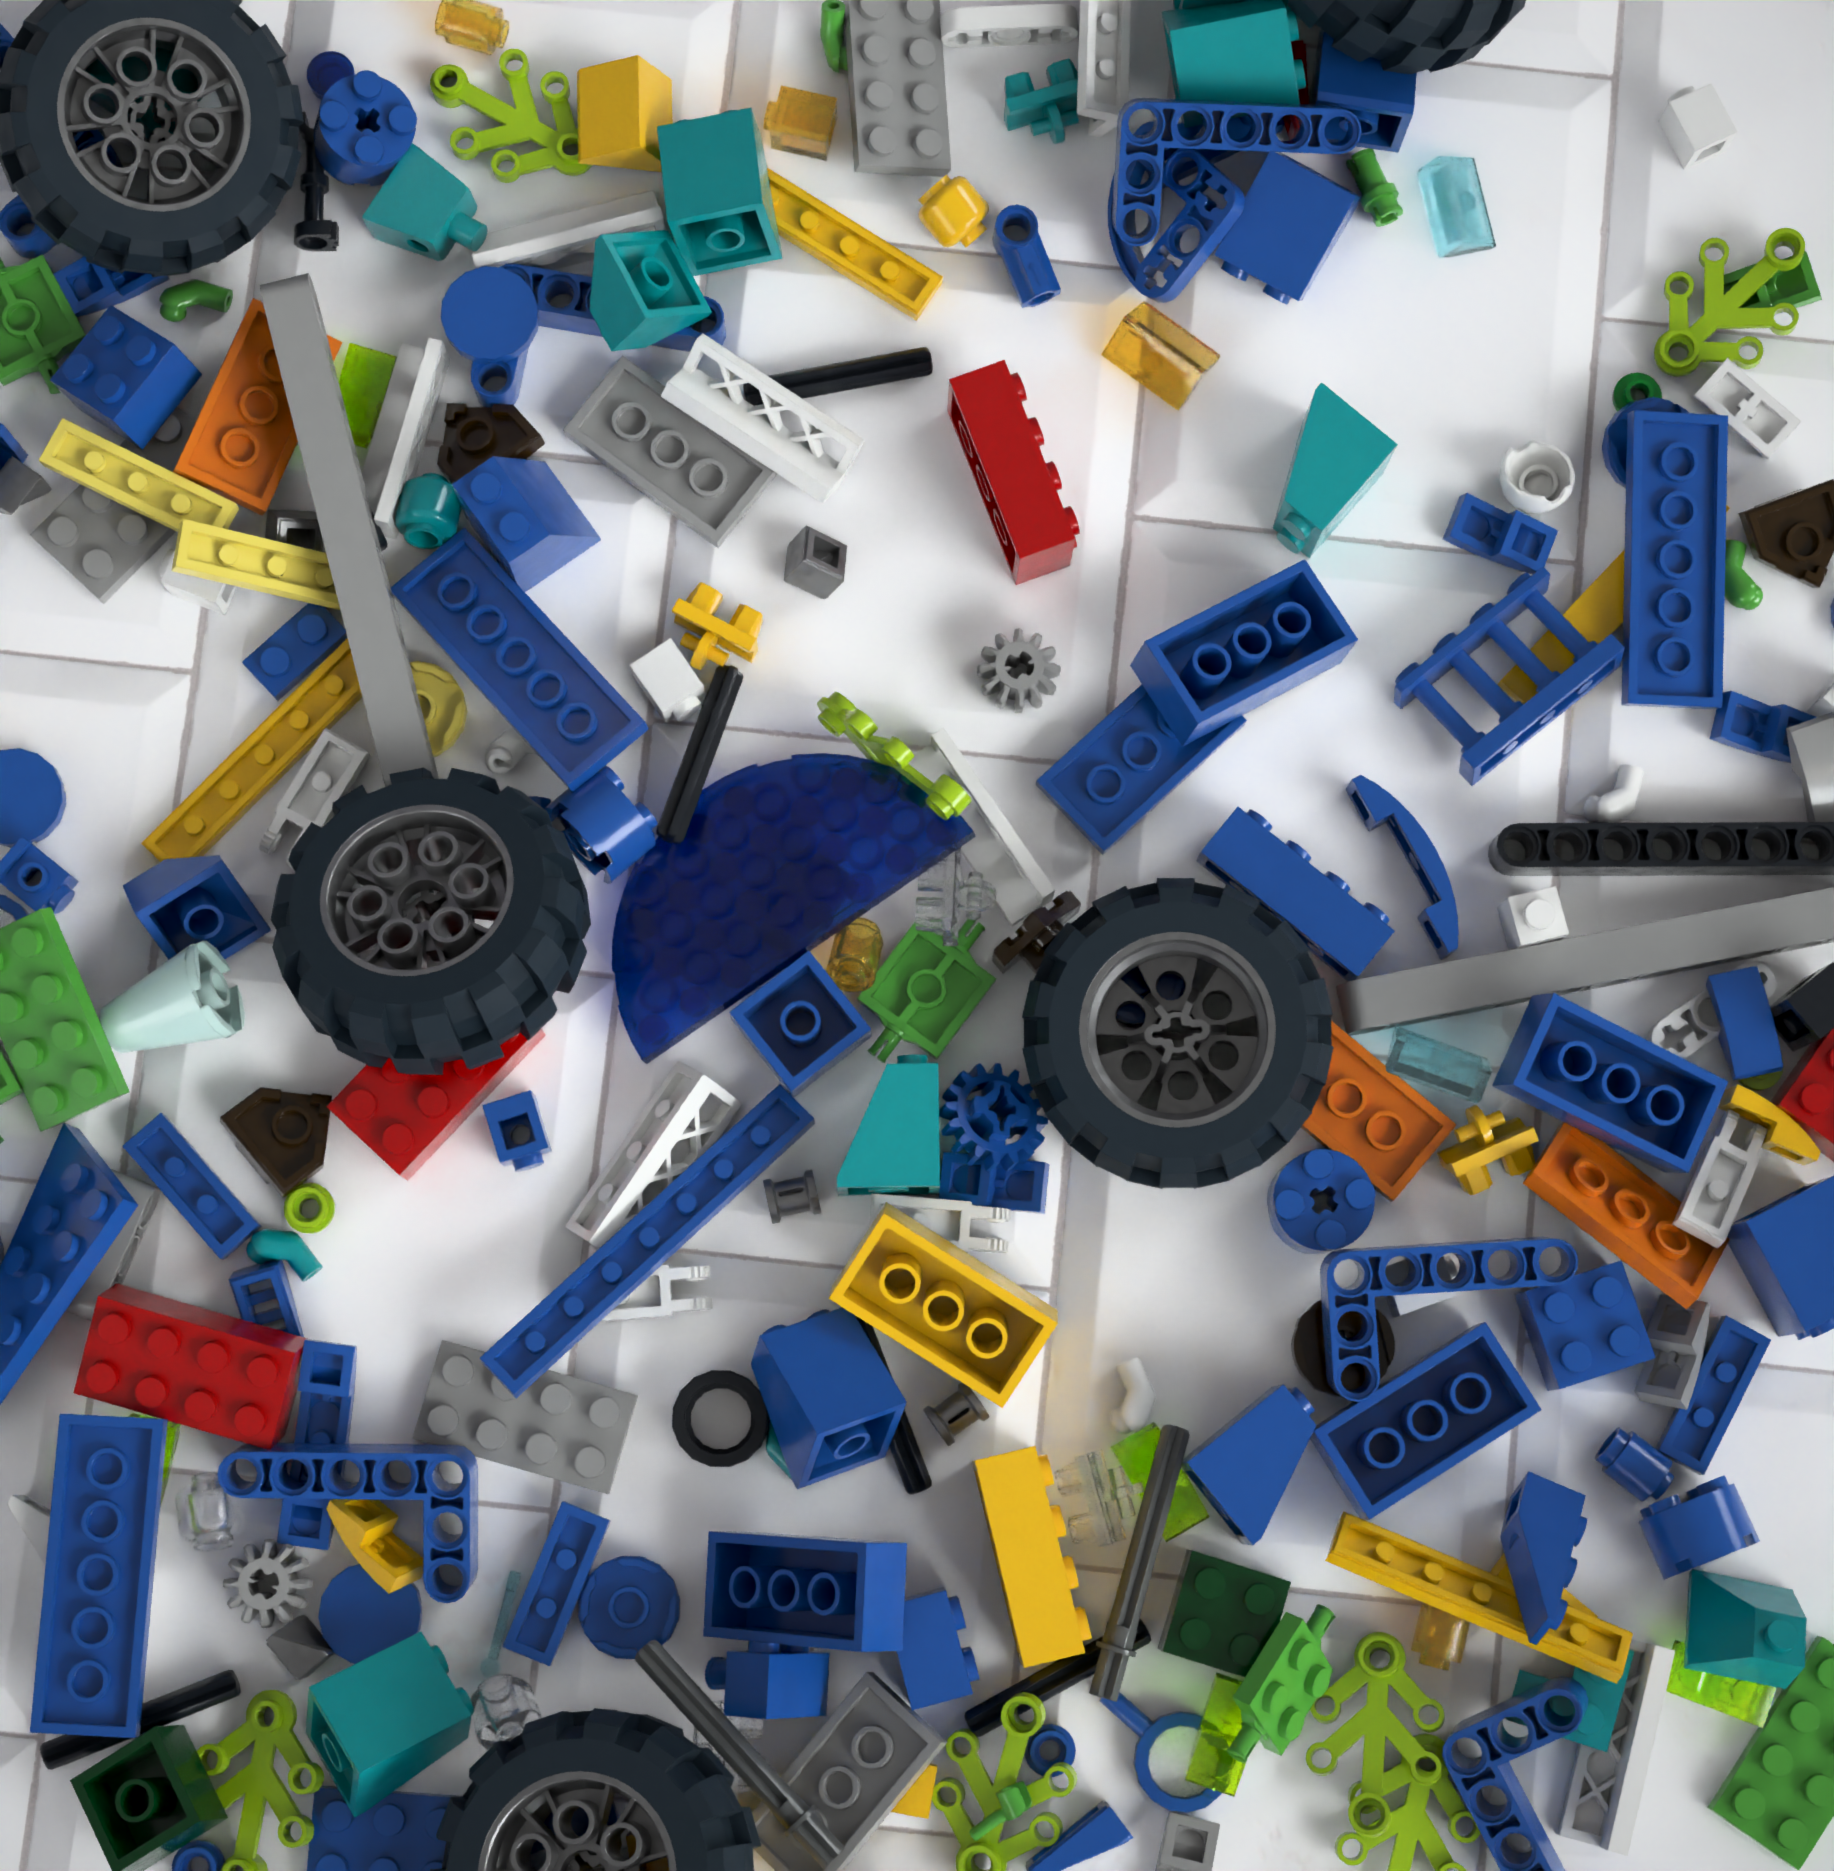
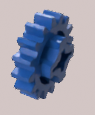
M979 1063L969 1073L963 1070L953 1080V1084L943 1093L942 1098L946 1103L939 1109V1117L947 1119L949 1122L941 1130L942 1136L954 1135L957 1141L953 1144L951 1150L953 1153L965 1149L969 1153L967 1157L968 1165L972 1166L978 1159L984 1160L986 1172H991L999 1163L1007 1172L1018 1162L1024 1164L1035 1153L1034 1150L1044 1142L1045 1137L1040 1132L1048 1124V1118L1037 1115L1042 1106L1038 1099L1031 1098L1030 1093L1033 1091L1030 1083L1024 1086L1018 1083L1020 1071L1015 1069L1009 1076L1003 1075L1000 1063H995L988 1072ZM981 1090L980 1096L975 1095L972 1100H966L969 1094ZM1015 1134L1020 1135L1016 1142L1005 1145L1007 1138L1011 1139Z

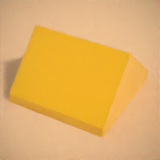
M639 55L579 69L577 72L578 163L662 172L657 126L673 123L672 80Z

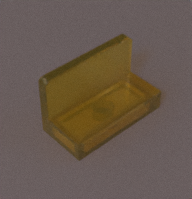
M1145 301L1123 317L1101 354L1178 411L1187 403L1204 374L1214 367L1221 357L1219 353Z

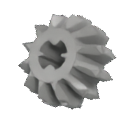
M1020 628L1014 630L1013 642L1011 643L1002 633L995 635L997 649L984 646L981 651V657L988 663L977 666V676L989 679L982 685L981 691L983 695H991L999 691L995 706L1002 709L1008 699L1015 700L1014 711L1018 714L1023 712L1025 699H1028L1030 704L1035 709H1038L1043 704L1040 693L1054 695L1056 685L1050 679L1060 676L1061 672L1060 665L1049 663L1055 657V648L1049 646L1038 650L1042 641V635L1035 633L1028 643L1023 641L1024 633ZM1020 663L1027 666L1026 674H1020L1017 679L1010 676L1011 668L1016 669Z
M265 1539L261 1553L253 1543L245 1545L243 1550L248 1563L238 1558L230 1559L229 1567L240 1575L238 1578L223 1580L224 1588L238 1587L239 1592L238 1595L231 1597L227 1601L228 1607L232 1609L245 1603L246 1607L242 1612L241 1621L250 1623L259 1612V1622L262 1628L272 1627L275 1614L282 1623H289L293 1620V1616L288 1603L299 1609L305 1608L308 1604V1601L303 1596L296 1593L297 1588L306 1589L313 1587L312 1579H298L297 1572L309 1566L308 1560L302 1558L289 1563L295 1552V1546L285 1544L277 1554L275 1539ZM261 1572L266 1575H277L279 1585L272 1586V1588L277 1590L275 1595L271 1592L261 1593L259 1591L257 1583L264 1581L263 1578L259 1577Z

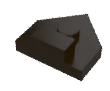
M447 403L444 418L446 427L443 445L439 448L437 465L444 476L453 484L492 456L527 459L545 445V442L538 431L513 404H494L492 408L467 407L464 403Z
M1834 479L1793 491L1738 513L1755 560L1812 588H1820L1828 571V563L1834 553Z
M1066 890L1053 900L1055 905L1048 910L1046 907L1041 906L1033 911L1016 930L1017 936L1013 940L1007 937L994 949L992 962L1002 974L1021 959H1023L1034 974L1038 971L1045 956V949L1064 927L1063 925L1080 910L1081 902L1071 891L1068 892Z
M260 1087L222 1115L220 1123L234 1138L237 1149L265 1183L268 1184L270 1182L280 1196L284 1198L323 1169L330 1110L326 1106L332 1101V1095L316 1093L307 1095L281 1092V1089Z

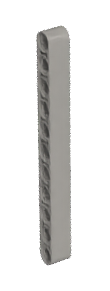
M309 273L260 285L261 297L385 787L392 785L389 774L423 767L431 771L434 779H439L312 279Z
M1834 887L1345 982L1336 986L1345 1031L1350 1036L1529 1002L1532 995L1555 993L1560 996L1834 942Z

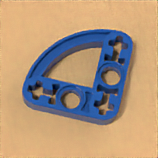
M1154 121L1142 124L1135 131L1134 135L1140 136L1148 133L1152 129ZM1165 148L1173 154L1167 160L1165 158L1163 160L1162 182L1187 204L1145 258L1140 246L1128 245L1120 239L1113 228L1114 175L1111 182L1108 199V228L1114 254L1122 271L1132 285L1141 294L1158 303L1170 302L1182 292L1239 219L1245 206L1244 193L1240 187L1196 149ZM1143 159L1131 162L1126 169V180L1130 184L1140 185L1146 168L1151 172L1150 163ZM1195 161L1198 166L1195 180L1186 186H1181L1178 181V172L1181 166L1186 162ZM1208 187L1224 195L1223 197L1227 204L1223 209L1218 208L1216 202L1203 193ZM1135 210L1128 212L1123 220V229L1129 234H1137ZM1197 228L1200 233L1198 246L1191 252L1183 253L1180 248V239L1183 233L1188 229ZM1171 254L1183 261V263L1178 267L1167 256ZM1157 271L1162 272L1163 277L1167 280L1162 288L1157 286V282L1153 278Z

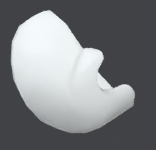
M1530 440L1518 449L1514 450L1510 447L1505 452L1499 479L1504 497L1516 509L1533 514L1548 512L1563 504L1572 493L1575 473L1570 458L1556 446Z

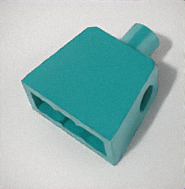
M413 143L407 153L397 163L362 216L373 238L436 261L444 260L456 242L473 252L477 251L484 243L488 232V227L473 218L478 206L470 189Z

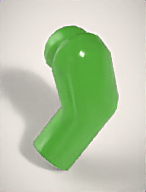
M826 0L822 3L820 37L827 64L837 73H840L841 70L848 72L846 46H844L845 4L840 0Z
M191 279L166 288L159 298V301L162 303L159 312L164 319L172 322L183 320L187 314L186 308L194 305L227 313L232 303L233 291L198 279Z
M1726 540L1725 598L1736 608L1753 610L1762 602L1763 592L1742 569L1747 545L1737 540Z

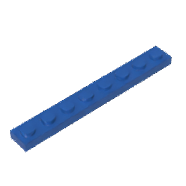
M779 1084L480 1357L481 1362L517 1399L815 1124L814 1117Z

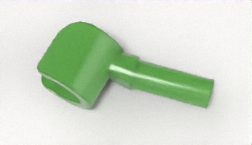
M1023 1781L1009 1785L996 1792L1002 1808L995 1810L969 1830L971 1837L975 1841H978L1000 1823L1018 1818L1031 1807L1032 1799Z

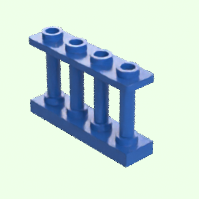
M1544 567L1540 568L1532 576L1529 573H1525L1518 577L1508 588L1507 596L1495 605L1487 603L1472 616L1469 622L1470 625L1458 635L1454 632L1446 635L1434 647L1431 657L1421 665L1417 662L1410 664L1395 680L1394 703L1400 709H1403L1417 698L1463 746L1461 749L1459 773L1471 786L1475 785L1621 666L1625 647L1612 634L1599 644L1595 641L1588 642L1543 596L1548 591L1550 573ZM1527 608L1575 656L1573 658L1574 664L1562 674L1558 671L1551 672L1506 626ZM1491 638L1537 685V694L1525 704L1521 701L1514 702L1469 656L1488 639ZM1454 668L1500 716L1498 719L1500 724L1487 734L1483 731L1477 733L1432 684Z

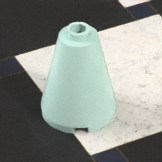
M208 941L190 944L103 1006L100 1010L99 1021L110 1046L118 1053H127L229 1038L242 1030L245 1019L242 996L238 985L229 989L223 973L231 971L217 948Z

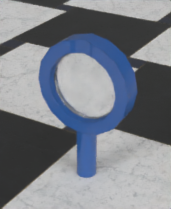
M1119 1692L1117 1702L1100 1698L1099 1702L1139 1736L1135 1745L1133 1765L1138 1783L1152 1801L1167 1810L1188 1813L1206 1808L1222 1794L1231 1777L1232 1757L1226 1751L1229 1748L1227 1739L1213 1722L1197 1713L1183 1711L1161 1715L1152 1721L1121 1692Z

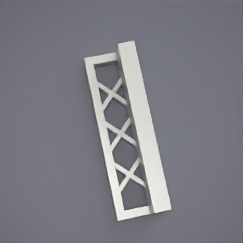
M1080 0L1077 115L1089 117V135L1103 137L1115 128L1119 111L1129 101L1131 0Z
M650 190L488 232L482 246L477 251H472L475 268L521 264L556 270L594 260L595 240L601 234L666 229L655 191Z
M703 333L696 339L683 368L667 382L661 394L662 398L821 503H824L841 485L865 441ZM703 354L718 362L723 378L712 379L697 369ZM750 383L759 389L764 404L753 406L744 400L739 385ZM790 410L798 415L804 431L793 432L785 427L779 411ZM831 437L847 448L840 462L824 453L820 438Z
M430 337L428 338L426 348L401 342L362 470L369 504L374 514V521L381 528L385 537L395 540L399 533L395 526L399 495L403 490L405 482L416 476L450 364V358L444 342Z
M943 727L932 734L931 744L914 754V758L908 764L933 783L942 774L949 776L970 796L971 803L958 817L952 815L948 820H944L934 813V815L1010 926L1013 927L1036 909L1051 902L1054 897L1055 888L945 728Z
M678 1060L565 1227L596 1248L602 1247L615 1234L620 1225L628 1223L644 1208L642 1193L647 1185L661 1180V1190L663 1191L718 1141L743 1103L703 1073ZM711 1093L723 1103L710 1121L700 1123L699 1109ZM689 1138L690 1152L683 1162L671 1165L670 1151L677 1141Z
M1634 1639L1631 1640L1629 1649L1641 1652L1637 1673L1627 1679L1621 1699L1627 1710L1626 1721L1623 1726L1612 1732L1608 1747L1616 1762L1614 1773L1611 1777L1596 1785L1586 1767L1589 1755L1598 1749L1578 1743L1557 1831L1559 1836L1595 1845L1624 1856L1629 1854L1675 1655V1650ZM1633 1686L1631 1699L1629 1700L1625 1690ZM1622 1736L1618 1751L1612 1741ZM1583 1780H1585L1589 1790L1580 1795ZM1610 1787L1606 1803L1601 1792ZM1592 1797H1595L1604 1813L1599 1835L1572 1828L1577 1806Z

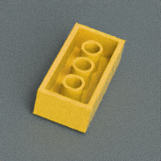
M887 1202L835 1280L829 1295V1299L1001 1408L1004 1407L1058 1324L1057 1309Z
M1036 1446L972 1461L1020 1664L1026 1668L1085 1653L1083 1641L1092 1639L1085 1609L1081 1606L1074 1608L1070 1589L1078 1588L1079 1583L1072 1556L1062 1557L1058 1542L1059 1537L1067 1536L1060 1506H1050L1045 1487L1054 1485V1480L1047 1454L1038 1456Z

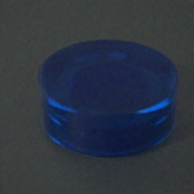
M326 51L318 54L311 60L307 68L309 86L313 94L320 100H322L324 94L334 83L342 78L356 74L351 61L345 55L336 51Z

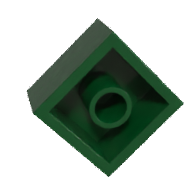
M1186 1549L1158 1649L1246 1677L1281 1620L1291 1582Z
M184 1725L155 1726L70 1780L112 1871H144L228 1818Z

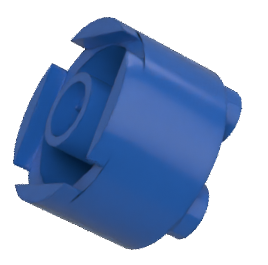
M369 70L360 71L355 75L347 76L334 83L321 100L314 125V148L316 157L322 167L332 177L345 184L353 186L355 183L370 184V186L384 184L397 163L409 150L415 136L417 116L409 99L395 84Z
M604 766L573 793L569 789L565 790L546 806L545 810L548 812L551 822L558 817L565 828L561 832L564 833L565 838L570 844L571 853L593 875H597L601 870L605 871L603 882L610 884L656 845L655 834L652 829L658 825V822L641 802H637L635 805L632 804L621 791L624 789L621 779L611 768Z
M1328 1149L1308 1151L1287 1163L1273 1178L1267 1193L1270 1222L1276 1235L1292 1249L1305 1254L1331 1253L1353 1243L1367 1229L1374 1212L1375 1189L1365 1170L1348 1155ZM1320 1192H1324L1328 1196L1326 1203L1331 1209H1324L1320 1213H1316L1312 1209L1315 1200L1309 1195L1310 1193L1317 1195Z
M1725 1475L1687 1491L1689 1500L1681 1503L1678 1494H1675L1640 1510L1643 1520L1638 1523L1663 1580L1760 1542L1735 1484L1729 1485Z

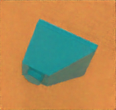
M668 230L601 234L595 240L589 310L611 351L646 348L706 318L712 313Z
M1692 1569L1689 1572L1684 1668L1786 1689L1805 1668L1807 1618L1793 1589Z

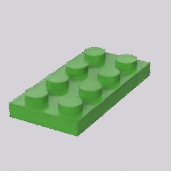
M52 908L39 909L0 928V1038L40 1132L52 1129L129 1093L128 1086Z
M1822 1636L1815 1638L1805 1654V1668L1786 1689L1781 1691L1707 1807L1796 1870L1801 1869L1834 1816V1644Z

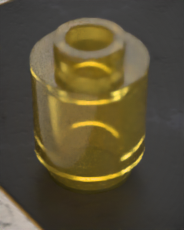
M442 0L436 15L435 33L445 37L446 43L486 55H492L496 47L500 49L504 47L509 33V21L504 19L503 9L475 0Z
M855 917L846 920L835 932L826 972L839 989L846 992H859L867 990L874 984L883 949V938L879 927L871 920Z
M1422 1602L1411 1646V1651L1420 1653L1418 1663L1449 1671L1451 1661L1461 1664L1471 1622Z

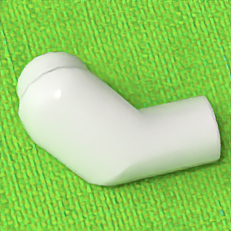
M509 728L489 745L484 756L488 770L495 774H504L511 770L527 754H537L514 728Z
M1620 765L1614 790L1604 794L1602 797L1593 795L1586 800L1584 805L1586 819L1590 822L1616 823L1632 814L1637 804L1644 770L1634 765Z
M1136 1357L1116 1366L1127 1394L1122 1406L1112 1411L1111 1423L1113 1428L1121 1434L1140 1431L1146 1425L1156 1400L1154 1390L1139 1357Z

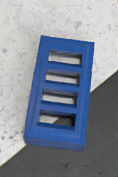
M272 1259L265 1261L263 1264H255L232 1273L228 1280L242 1320L263 1325L284 1318L286 1326L277 1330L304 1337L289 1279L282 1260ZM271 1279L273 1287L250 1293V1284ZM273 1299L278 1300L279 1307L256 1313L254 1305Z
M1101 1801L1066 1829L1055 1844L1044 1847L1026 1862L1025 1867L1027 1871H1061L1125 1844L1134 1837L1106 1801Z

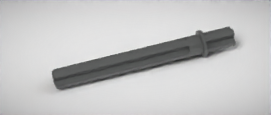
M1167 1424L1162 1427L1110 1619L1107 1622L1102 1642H1096V1646L1101 1647L1089 1693L1116 1702L1129 1656L1136 1657L1137 1652L1132 1651L1137 1634V1626L1190 1436L1188 1430L1178 1426Z
M649 1641L636 1653L635 1661L771 1810L776 1819L786 1828L783 1834L786 1837L792 1834L823 1869L829 1865L845 1847L813 1813L817 1809L815 1804L809 1807L790 1788L658 1641Z

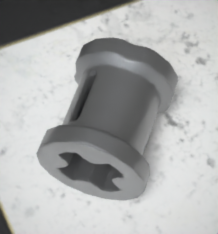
M812 1169L806 1170L804 1175L798 1178L775 1183L771 1179L763 1180L772 1224L780 1223L781 1217L812 1211L814 1215L822 1213Z
M962 1382L958 1384L957 1392L933 1408L928 1405L923 1409L925 1415L948 1447L955 1443L954 1436L978 1419L985 1421L990 1417L975 1393Z

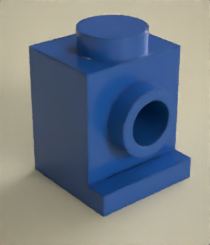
M23 836L20 837L0 861V883L34 911L51 907L54 914H58L72 901L75 895L73 888L79 881ZM38 870L41 871L42 879L40 883L36 886H28L29 880Z
M531 1090L482 1105L500 1164L504 1167L513 1164L515 1172L529 1170L544 1164L542 1155L552 1152L536 1095ZM518 1127H527L530 1131V1137L524 1144L513 1142L512 1134Z

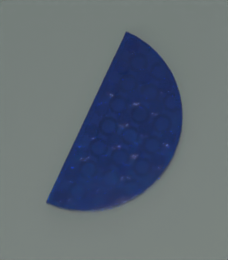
M827 753L791 755L792 759L775 761L762 766H758L757 763L724 776L704 788L699 797L684 841L676 844L668 843L662 840L660 836L656 838V845L645 854L640 864L636 862L623 890L616 914L612 939V971L615 973L616 991L620 1004L618 1008L628 1036L641 1060L648 1064L787 968L807 951L816 948L975 838L976 835L961 815L958 817L952 815L948 820L940 818L925 802L929 795L895 768L873 760L850 755Z

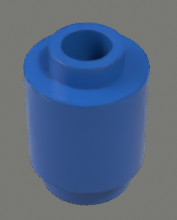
M1620 1427L1608 1436L1595 1455V1460L1603 1465L1602 1472L1641 1502L1645 1501L1649 1496L1655 1500L1659 1499L1674 1479V1475L1669 1472L1673 1463L1669 1458L1635 1432L1626 1433Z

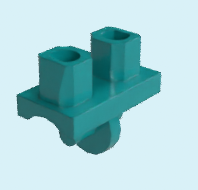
M1069 58L1054 62L1047 67L1046 76L1050 86L1034 90L1029 72H1020L1005 78L1004 121L1008 131L1030 125L1033 136L1049 132L1050 138L1055 145L1065 141L1064 127L1079 123L1076 112L1078 71Z

